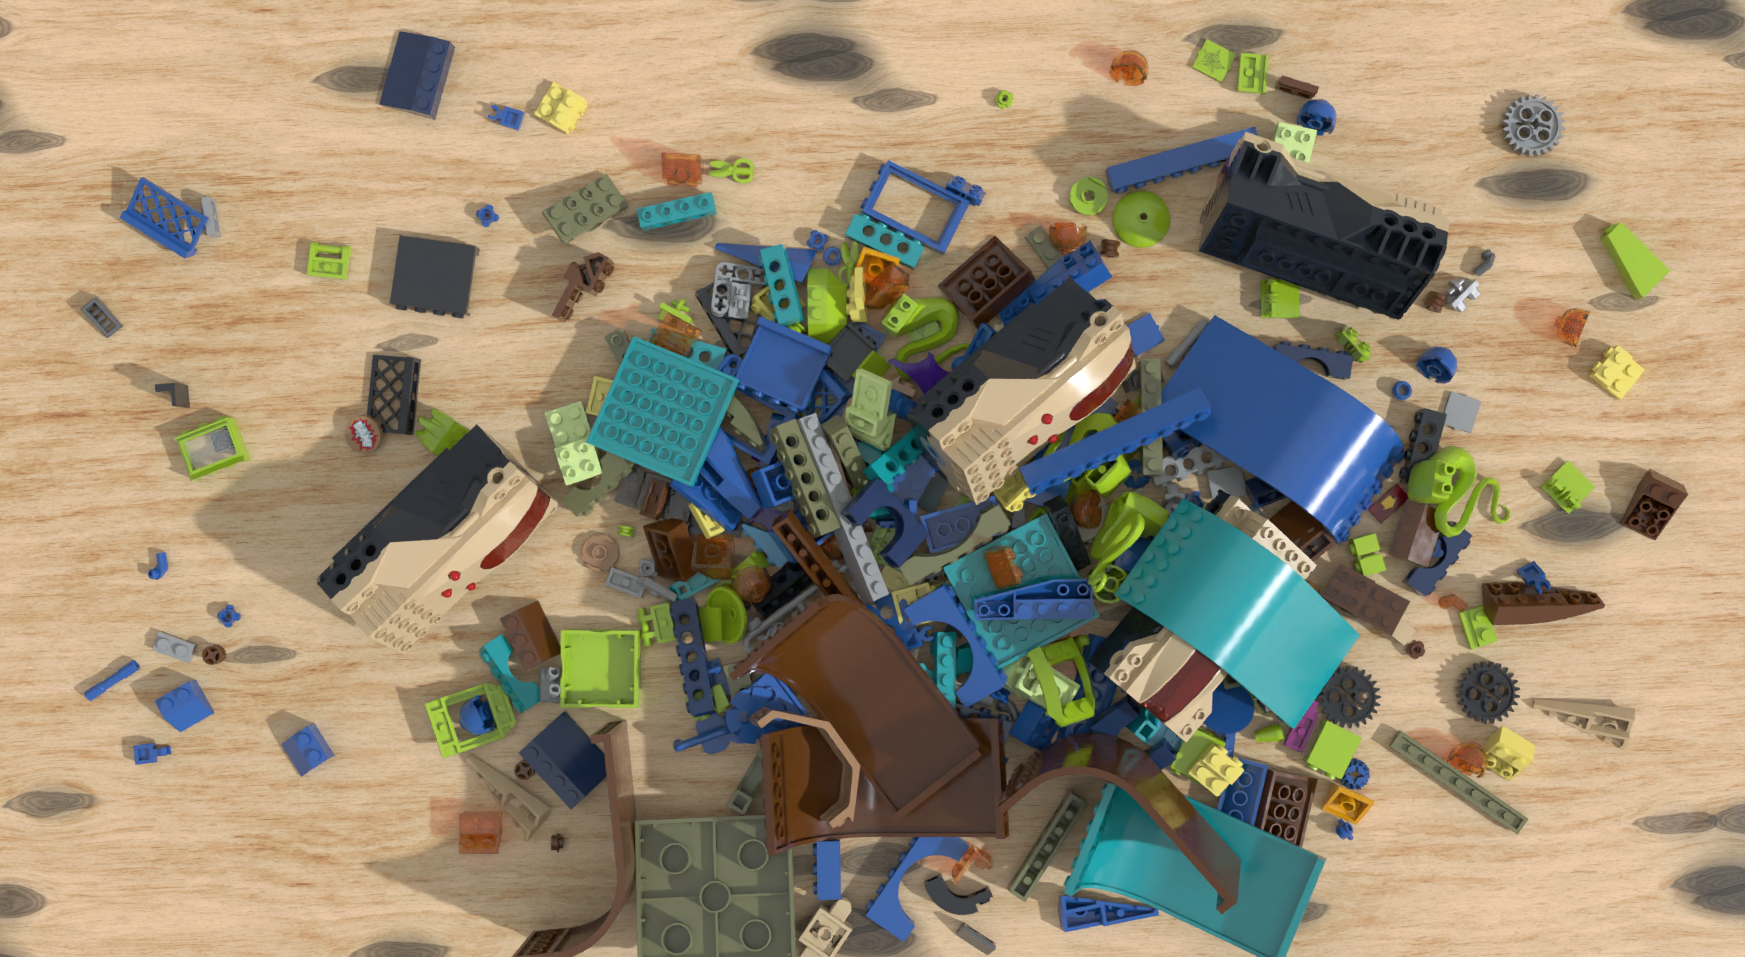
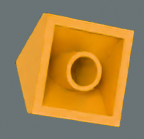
M863 247L859 252L855 268L863 267L867 285L888 291L900 258Z
M1332 782L1321 810L1357 825L1374 805V801Z

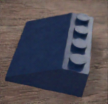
M399 31L379 105L435 120L455 46L450 41L436 37Z
M565 711L519 752L524 760L570 809L574 808L607 777L604 753L595 743L591 744L589 736Z

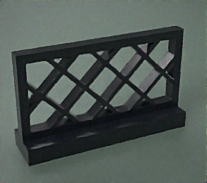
M714 282L705 288L697 290L695 292L697 300L729 353L741 357V355L747 352L749 346L742 349L739 344L740 336L751 338L752 342L756 327H759L757 322L761 315H757L756 322L731 318L728 315L716 317L711 313L712 297L708 292L713 288ZM725 286L717 287V289L722 290L721 294H723L724 290L727 291ZM719 299L718 306H716L718 308V311H720L719 307L720 303H722L721 299ZM730 319L741 322L739 332L730 329ZM743 323L754 325L752 335L741 333Z
M373 355L367 415L373 419L376 416L380 418L383 422L381 427L384 433L414 434L421 359ZM379 359L385 360L388 364L382 372L378 368ZM399 361H404V370L398 373L394 366ZM392 369L396 377L389 382L384 374ZM382 378L387 385L379 391L376 387V381ZM399 379L402 382V389L397 392L392 385ZM390 388L394 396L387 401L382 393ZM380 397L385 404L377 410L374 406V400ZM396 398L401 403L397 411L390 405ZM388 407L392 415L385 420L380 412ZM394 417L399 421L398 430L392 429L388 424Z

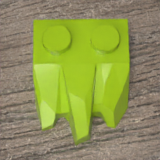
M432 408L430 411L432 418L419 415L417 422L424 429L417 430L415 434L421 444L438 456L446 448L450 450L470 430L443 411Z

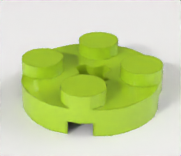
M1088 177L1080 179L1071 188L1070 204L1081 215L1094 216L1101 212L1108 202L1106 186L1098 178ZM1092 192L1094 200L1086 201L1084 193Z

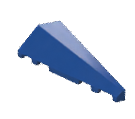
M717 243L715 246L716 250L759 268H762L759 262L760 250L769 248L768 246ZM786 248L794 281L803 285L817 251ZM775 263L772 266V272L779 270V263Z
M1065 895L1059 896L1058 904L1060 927L1064 932L1099 925L1108 926L1159 915L1158 909L1152 907Z

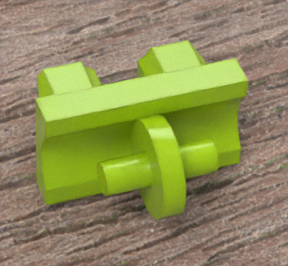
M682 298L680 302L672 300L671 305L675 306L676 309L661 302L659 306L661 310L657 318L661 322L667 324L671 316L677 318V321L673 328L682 333L688 325L691 326L693 323L692 318L681 313V311L688 313L690 310L689 307L685 306V299Z

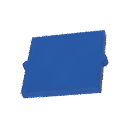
M1150 313L1127 325L1131 336L1129 346L1135 357L1165 341L1159 330V325H1156Z

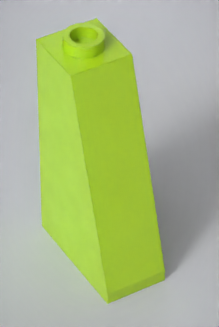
M1622 222L1617 224L1611 223L1604 229L1605 234L1601 237V240L1635 300L1644 298L1670 270Z

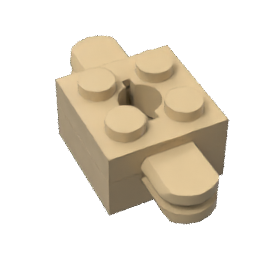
M841 897L840 900H836L830 909L822 903L819 905L799 934L798 940L805 944L800 952V957L835 956L852 931L853 925L846 921L852 907L851 902L847 898Z

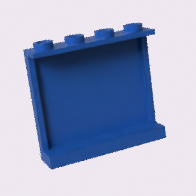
M760 316L757 322L759 327L735 378L740 380L737 388L743 391L749 389L752 391L751 394L759 398L763 396L770 398L769 402L779 406L780 403L786 405V409L791 412L797 413L800 411L804 413L833 350L830 345Z

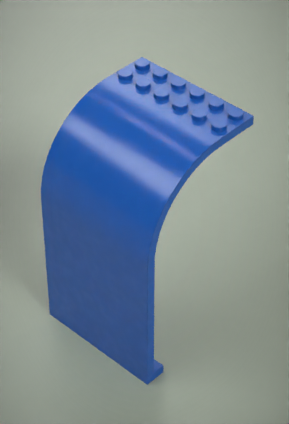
M1216 315L1211 319L1161 391V404L1201 387L1211 405V415L1205 420L1195 421L1187 428L1179 430L1292 500L1315 518L1338 545L1348 539L1350 529L1353 526H1357L1361 520L1360 515L1362 512L1369 509L1373 496L1380 493L1384 480L1391 477L1394 472L1393 467L1396 463L1399 464L1405 456L1398 434L1362 402L1325 378Z

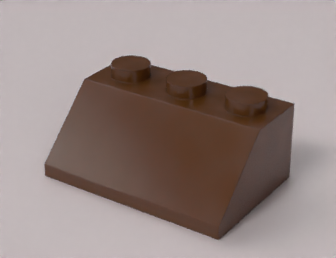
M1406 499L1389 551L1390 556L1429 567L1440 533L1436 528L1434 517L1436 508Z
M670 518L643 526L659 576L686 582L701 571L685 521Z
M539 601L500 618L524 670H528L561 654V646Z

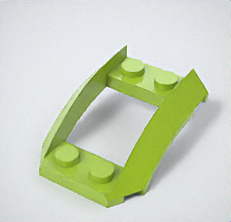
M1072 636L1067 640L1045 647L1038 646L1026 654L1034 666L1032 669L1043 693L1046 716L1056 720L1055 723L1060 727L1094 716L1095 694L1091 675L1086 661ZM1074 659L1082 679L1085 698L1061 705L1057 684L1050 667Z
M484 683L425 703V710L443 759L505 738L516 724L508 696L503 692L500 685ZM485 693L497 729L458 742L447 706Z

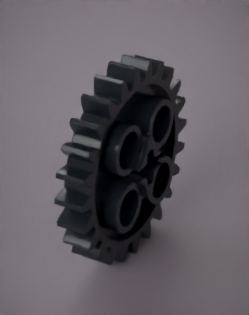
M1481 661L1480 666L1477 663H1473L1474 669L1467 667L1468 674L1461 673L1464 679H1457L1461 686L1455 687V689L1460 691L1455 697L1461 698V701L1457 704L1460 706L1464 705L1461 711L1468 712L1467 717L1469 718L1474 716V721L1479 722L1481 719V722L1484 724L1487 721L1494 724L1495 719L1501 722V716L1508 718L1507 711L1514 712L1511 706L1518 705L1514 698H1520L1519 695L1515 694V691L1520 690V688L1514 686L1518 680L1511 679L1514 674L1511 672L1507 673L1508 668H1501L1500 663H1496L1494 666L1492 661H1489L1488 664L1485 661ZM1485 674H1487L1489 676V680L1487 683L1484 684L1482 678ZM1476 681L1482 688L1488 689V692L1499 698L1501 703H1498L1493 697L1487 696V693L1474 685V682ZM1500 686L1504 687V693L1502 695L1498 694V688ZM1476 689L1477 697L1472 699L1471 692ZM1491 701L1493 707L1488 711L1486 705Z
M1346 666L1345 671L1342 667H1338V673L1335 671L1321 690L1322 695L1316 697L1322 699L1318 706H1324L1321 713H1328L1326 716L1327 720L1333 718V724L1336 725L1339 722V726L1343 728L1346 723L1347 727L1351 729L1352 723H1354L1355 727L1359 728L1360 721L1366 725L1365 718L1373 719L1371 712L1378 713L1374 706L1381 705L1376 702V699L1381 698V696L1375 693L1380 688L1373 687L1377 681H1370L1371 674L1364 676L1365 670L1362 669L1358 673V667L1355 666L1352 671L1350 666ZM1350 678L1353 684L1347 689L1344 686V681ZM1337 684L1345 693H1352L1350 697L1362 707L1361 710L1352 701L1346 700L1347 696L1336 688ZM1333 692H1337L1339 694V700L1337 702H1332L1331 700V694ZM1361 692H1365L1367 696L1364 702H1360L1358 699V695ZM1351 705L1353 708V713L1350 716H1347L1345 714V708Z

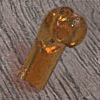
M1455 594L1442 596L1439 599V605L1442 609L1455 606L1463 612L1468 607V604Z

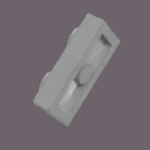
M209 196L202 197L200 210L202 214L208 217L204 232L212 238L221 237L216 200Z
M611 567L605 586L642 598L645 590L643 586L636 583L639 576Z
M161 631L158 632L152 650L190 663L197 644Z

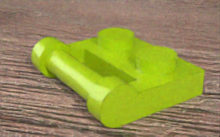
M311 242L307 275L347 280L351 246L344 245L340 247ZM317 253L342 254V258L317 257Z

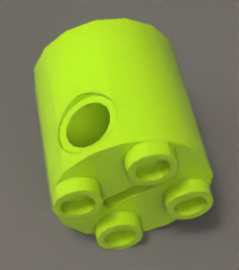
M1109 564L1103 570V573L1107 575L1105 586L1101 591L1095 593L1093 592V585L1092 596L1098 601L1112 604L1121 600L1114 594L1128 575L1120 567ZM1093 569L1087 575L1086 579H1089V576L1092 573Z

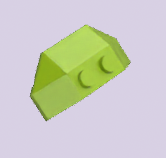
M811 268L808 270L807 284L808 337L829 345L847 324V286L828 268Z

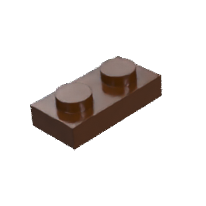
M651 477L639 513L640 515L659 520L670 483Z

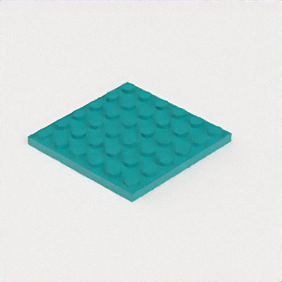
M633 336L586 443L693 488L740 380Z
M1047 513L960 557L953 564L943 566L960 602L966 609L969 619L974 621L977 627L975 629L979 636L982 635L984 637L989 653L993 652L997 659L996 664L999 669L1026 656L1028 652L1038 646L1043 647L1100 617L1093 604V619L974 620L975 599L1052 579H1081Z

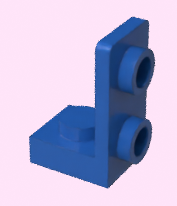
M904 498L902 505L910 509L913 513L912 516L917 520V500ZM894 518L876 519V524L881 526V528L887 529L893 528L895 521Z

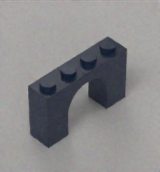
M876 478L869 480L840 513L854 527L861 526L879 507L889 511L894 518L896 530L892 540L879 555L891 568H898L904 564L929 533L925 530V526L912 516L911 510L899 502V497L887 489L886 483Z
M1126 695L1091 722V732L1118 737L1123 727L1139 717L1140 708L1130 696ZM1166 738L1143 751L1161 770L1177 758V751Z

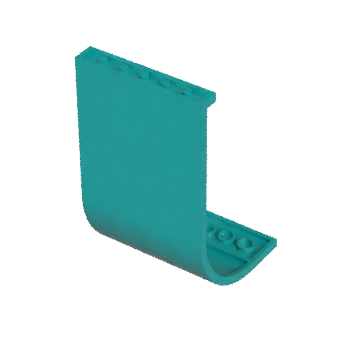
M1184 498L1114 594L1205 655L1272 711L1281 722L1292 729L1297 726L1360 636L1296 571L1236 527Z
M1110 781L1108 784H1104L1101 795H1103L1102 800L1097 802L1093 811L1096 815L1093 821H1089L1086 828L1088 832L1087 837L1083 838L1078 849L1081 852L1078 857L1074 858L1071 865L1073 871L1071 875L1066 877L1063 886L1066 887L1065 894L1072 896L1083 888H1096L1118 893L1150 905L1257 957H1286L1324 867L1326 858L1184 795L1241 859L1238 901L1221 915L1216 909L1218 892L1141 805L1116 784Z

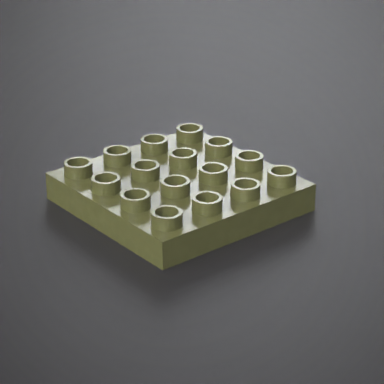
M766 815L635 821L637 957H797L793 848L776 855H768L765 847L767 833L764 827V819Z

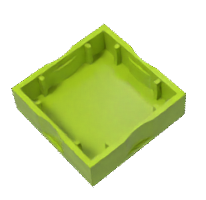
M641 629L561 630L562 677L560 680V708H589L594 706L608 708L640 707Z

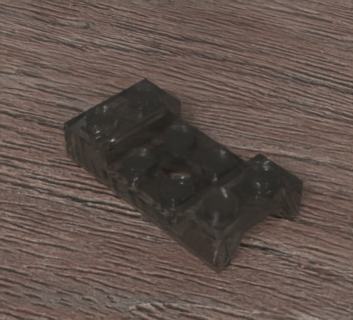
M632 467L631 473L626 477H622L614 501L641 510L651 477L667 483H671L672 480ZM670 486L660 517L685 521L687 527H689L691 510L688 505L691 502Z

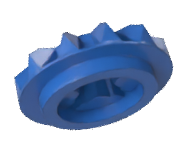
M1133 459L1127 461L1131 471L1133 472L1134 468H1136L1137 473L1140 474V460ZM1129 476L1123 483L1127 488H1144L1149 483L1150 477L1138 476L1135 481L1133 476Z
M1351 759L1340 781L1349 789H1361L1364 785H1367L1370 778V769L1365 762L1359 759ZM1357 769V772L1362 776L1356 777L1353 780V777L1347 773L1354 772Z

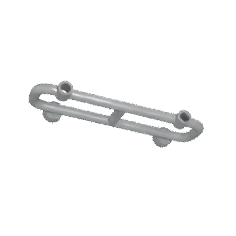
M836 559L831 561L840 574L848 570L846 563L840 565ZM814 584L763 622L758 616L747 622L749 632L743 639V647L747 654L753 650L751 640L795 607L800 612L806 609L803 602L820 590L817 585Z

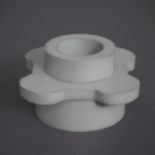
M640 559L638 562L640 565L639 577H656L657 572L655 571L654 559L650 561Z

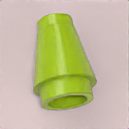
M1274 723L1254 731L1257 743L1280 742L1279 740L1284 739L1281 724L1276 725Z

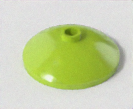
M1142 190L1131 192L1125 195L1114 209V230L1124 243L1132 247L1146 248L1153 246L1163 239L1169 229V209L1166 203L1152 192ZM1145 214L1146 220H1141L1140 215Z
M728 587L715 588L709 593L705 607L708 605L721 607V642L725 644L736 643L742 639L747 627L745 605L739 595Z

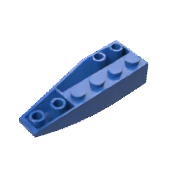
M1091 240L1058 260L998 313L1003 325L1008 324L1031 303L1037 305L1069 277L1087 292L1112 278L1109 269Z
M719 427L700 474L729 503L748 519H751L763 506L728 436Z
M1052 579L975 599L974 620L1093 619L1092 586L1087 583L1088 579Z

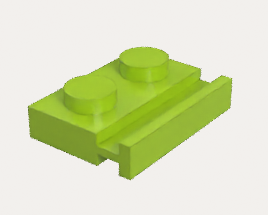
M1240 53L1237 92L1259 93L1263 95L1266 93L1269 55Z
M1483 605L1458 612L1470 650L1498 641L1493 625L1484 614Z

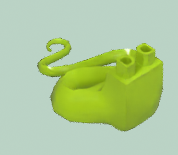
M902 294L885 310L881 317L880 325L889 335L897 338L929 322L936 320L941 322L939 332L926 338L909 342L897 351L895 359L905 363L907 358L914 354L933 350L950 342L957 334L960 316L955 304L944 297L914 299L906 294ZM962 343L945 350L935 357L937 364L940 365L959 351L967 350L970 344ZM894 366L901 378L914 381L906 373Z
M1101 412L1091 414L1076 424L1069 445L1085 439L1089 432L1098 433L1118 424L1112 414ZM1067 430L1057 436L1055 443H1050L1043 457L1056 452ZM1122 454L1113 461H1106L1100 464L1096 469H1088L1084 478L1093 490L1108 499L1133 472Z
M1447 446L1435 452L1428 460L1416 464L1410 472L1408 498L1411 501L1420 503H1439L1434 513L1436 528L1446 537L1459 535L1466 528L1478 497L1486 484H1491L1494 490L1490 510L1493 520L1501 524L1506 523L1510 517V511L1505 505H1502V507L1506 509V517L1500 519L1497 516L1496 511L1501 492L1500 484L1495 478L1484 477L1474 487L1459 522L1453 527L1448 525L1447 515L1449 511L1466 495L1475 483L1477 476L1474 458L1462 447ZM1456 469L1459 473V479L1453 487L1451 480Z
M1130 491L1120 495L1111 503L1107 518L1091 547L1092 558L1100 561L1093 569L1087 582L1091 586L1094 585L1093 592H1099L1105 586L1107 575L1103 573V570L1127 550L1140 536L1143 538L1150 535L1156 537L1168 520L1169 511L1151 499Z

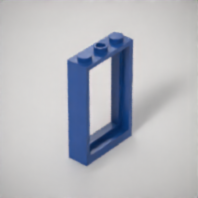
M889 160L886 165L882 163L878 171L880 175L878 181H873L869 189L871 191L869 198L865 197L861 204L862 213L876 222L884 223L892 230L904 233L910 239L919 240L922 242V245L944 255L970 201ZM891 172L956 205L937 242L873 210Z
M736 388V390L784 415L785 417L781 424L795 418L796 420L801 418L800 415L789 411L786 407L769 402V398L765 396L759 398L751 394L752 391L749 389L743 391ZM725 432L732 445L766 464L773 465L778 460L777 449L772 441L765 453Z

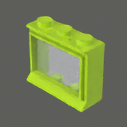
M227 415L216 418V422L209 424V422L200 424L198 429L194 431L191 429L180 432L181 436L175 438L189 472L190 481H200L204 476H212L217 474V471L233 468L235 464L251 461L235 418L227 417Z

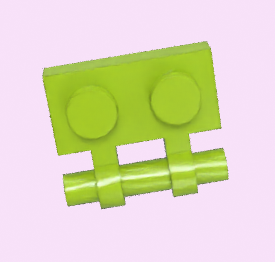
M669 602L650 606L651 614L646 615L645 608L637 609L639 615L637 619L638 623L641 624L642 640L644 639L645 647L653 645L652 637L657 638L658 644L677 640L673 634V627L675 626L670 616ZM649 620H653L655 631L650 632Z

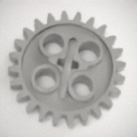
M1529 94L1526 96V99L1522 96L1518 101L1512 102V106L1506 108L1509 113L1502 115L1507 119L1501 122L1502 125H1505L1501 132H1506L1507 134L1503 139H1509L1510 141L1507 143V146L1513 144L1512 151L1514 152L1519 149L1520 156L1525 152L1527 157L1532 156V154L1534 157H1538L1540 153L1545 155L1547 150L1552 151L1554 149L1553 145L1559 144L1557 139L1563 138V135L1559 133L1565 130L1564 127L1560 126L1565 120L1559 119L1563 112L1557 113L1556 110L1559 106L1552 107L1553 100L1547 103L1546 96L1541 100L1539 94L1533 98ZM1522 111H1524L1527 114V119H1524L1522 117ZM1541 114L1546 116V122L1541 119ZM1519 130L1525 133V138L1519 135ZM1539 132L1544 135V141L1539 139Z

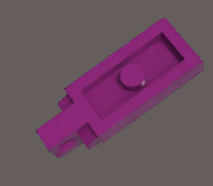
M1314 700L1294 729L1290 728L1283 743L1285 746L1298 752H1303L1318 720V713L1315 710L1319 702Z

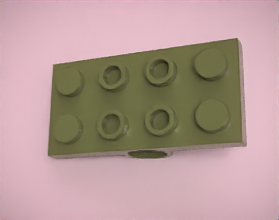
M605 174L543 210L542 214L560 241L565 245L583 233L595 230L605 220L627 208L628 204L609 176Z

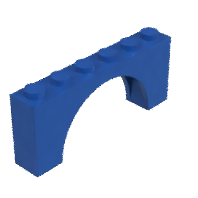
M945 582L906 605L904 611L914 626L926 621L945 622L957 628L968 640L973 653L972 672L969 678L955 691L966 709L1004 687L1007 683V675L1002 668L999 669L993 652L989 653L984 637L982 635L979 636L975 629L977 627L974 621L966 616L964 605L956 600L954 589Z
M912 837L908 844L910 846L908 851L901 853L897 860L899 861L897 867L891 868L887 874L888 880L886 883H881L876 890L878 894L874 900L870 899L865 907L867 910L866 916L904 942L915 927V922L906 915L899 901L898 889L902 876L914 862L927 856L941 855L959 862L969 848V843L963 838Z

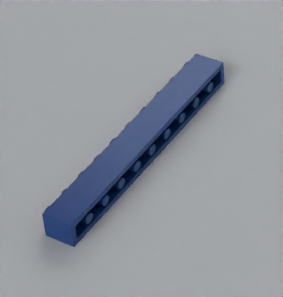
M1198 387L1020 467L1021 476L1031 495L1040 494L1050 486H1057L1068 478L1078 477L1088 469H1096L1106 461H1113L1124 453L1135 451L1137 447L1149 445L1157 438L1167 437L1177 429H1185L1195 421L1205 420L1211 415V405L1201 387Z

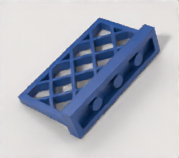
M142 177L138 182L127 210L122 212L120 219L185 259L195 256L197 251L195 247L208 217ZM144 185L150 188L152 196L145 197L142 190ZM158 196H164L168 206L161 207ZM153 198L156 209L149 210L146 199ZM138 201L142 202L145 212L140 213L134 209ZM174 206H180L184 216L177 217ZM169 208L173 219L165 220L162 209ZM157 211L161 222L156 223L153 221L151 212ZM190 216H196L201 219L198 227H193ZM185 218L189 229L182 231L178 219ZM174 221L177 232L172 233L169 231L167 222ZM190 231L192 236L191 243L185 241L184 232Z
M826 366L819 379L823 383V392L815 393L814 389L811 396V406H806L804 411L805 415L808 416L814 414L815 409H823V417L819 420L820 425L826 422L845 400L848 401L853 396ZM815 395H823V406H815ZM827 395H834L838 401L833 406H827Z

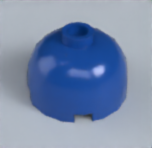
M1324 99L1310 100L1301 107L1296 119L1297 125L1300 123L1305 128L1317 130L1316 135L1323 136L1324 132H1329L1328 134H1330L1336 124V110Z
M1433 346L1421 354L1418 359L1417 368L1427 379L1431 376L1436 379V383L1445 384L1451 381L1457 371V359L1450 349Z
M480 695L470 698L463 704L460 710V726L473 735H483L496 728V725L493 726L494 719L487 701L482 702L480 700L482 696Z

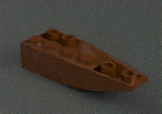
M1519 582L1482 583L1484 614L1492 625L1546 623L1583 615L1602 609L1605 606L1597 593L1556 587H1550L1548 590L1545 586H1540L1542 593L1538 594L1535 591L1534 584L1528 587L1526 583Z

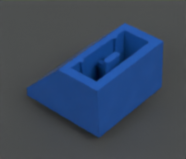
M1028 700L1009 734L1041 751L1051 744V740L1060 729V726L1055 723L1056 720L1052 717L1046 716L1045 709Z

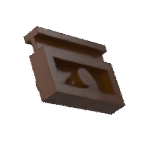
M1282 75L1276 82L1274 89L1311 100L1317 95L1319 86Z

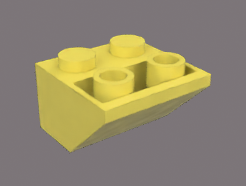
M1502 725L1490 736L1477 757V762L1510 781L1533 762L1536 745Z

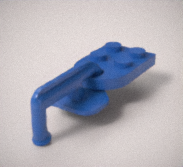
M733 706V707L730 708V709L738 710V708H736L735 706ZM743 711L739 714L738 720L741 724L746 725L750 723L748 718L752 715L748 711ZM715 713L710 714V717L705 720H697V736L683 741L677 739L673 743V748L679 752L701 744L706 753L715 754L725 750L730 740L735 743L744 744V742L737 739L742 728L731 734L726 723V713L723 717Z

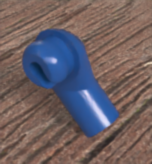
M166 552L156 554L157 565L154 569L148 571L150 579L158 580L167 572Z

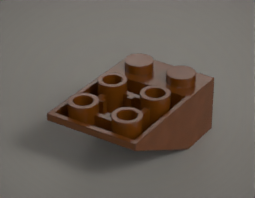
M1649 469L1638 484L1620 524L1656 540L1688 496L1685 486Z
M1290 501L1268 519L1313 562L1336 544L1327 531L1309 513L1293 501Z

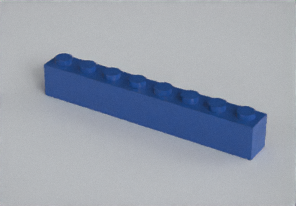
M1256 127L1107 167L1105 172L1111 193L1116 191L1117 194L1127 192L1130 187L1135 186V189L1147 186L1146 183L1153 181L1154 184L1165 181L1166 177L1172 176V179L1183 176L1184 172L1190 171L1193 174L1202 171V167L1209 166V169L1220 166V162L1227 161L1229 163L1231 152L1238 140L1242 139L1245 132L1258 136Z

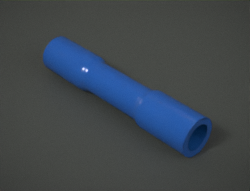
M135 660L130 661L102 682L84 692L85 697L89 701L94 700L122 679L140 669L139 664Z

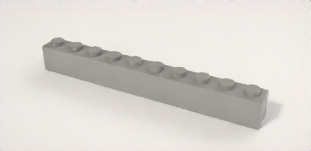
M814 413L798 419L797 422L841 526V528L833 532L861 601L864 604L888 595L889 592L862 526L853 527L840 513L851 499L818 417Z

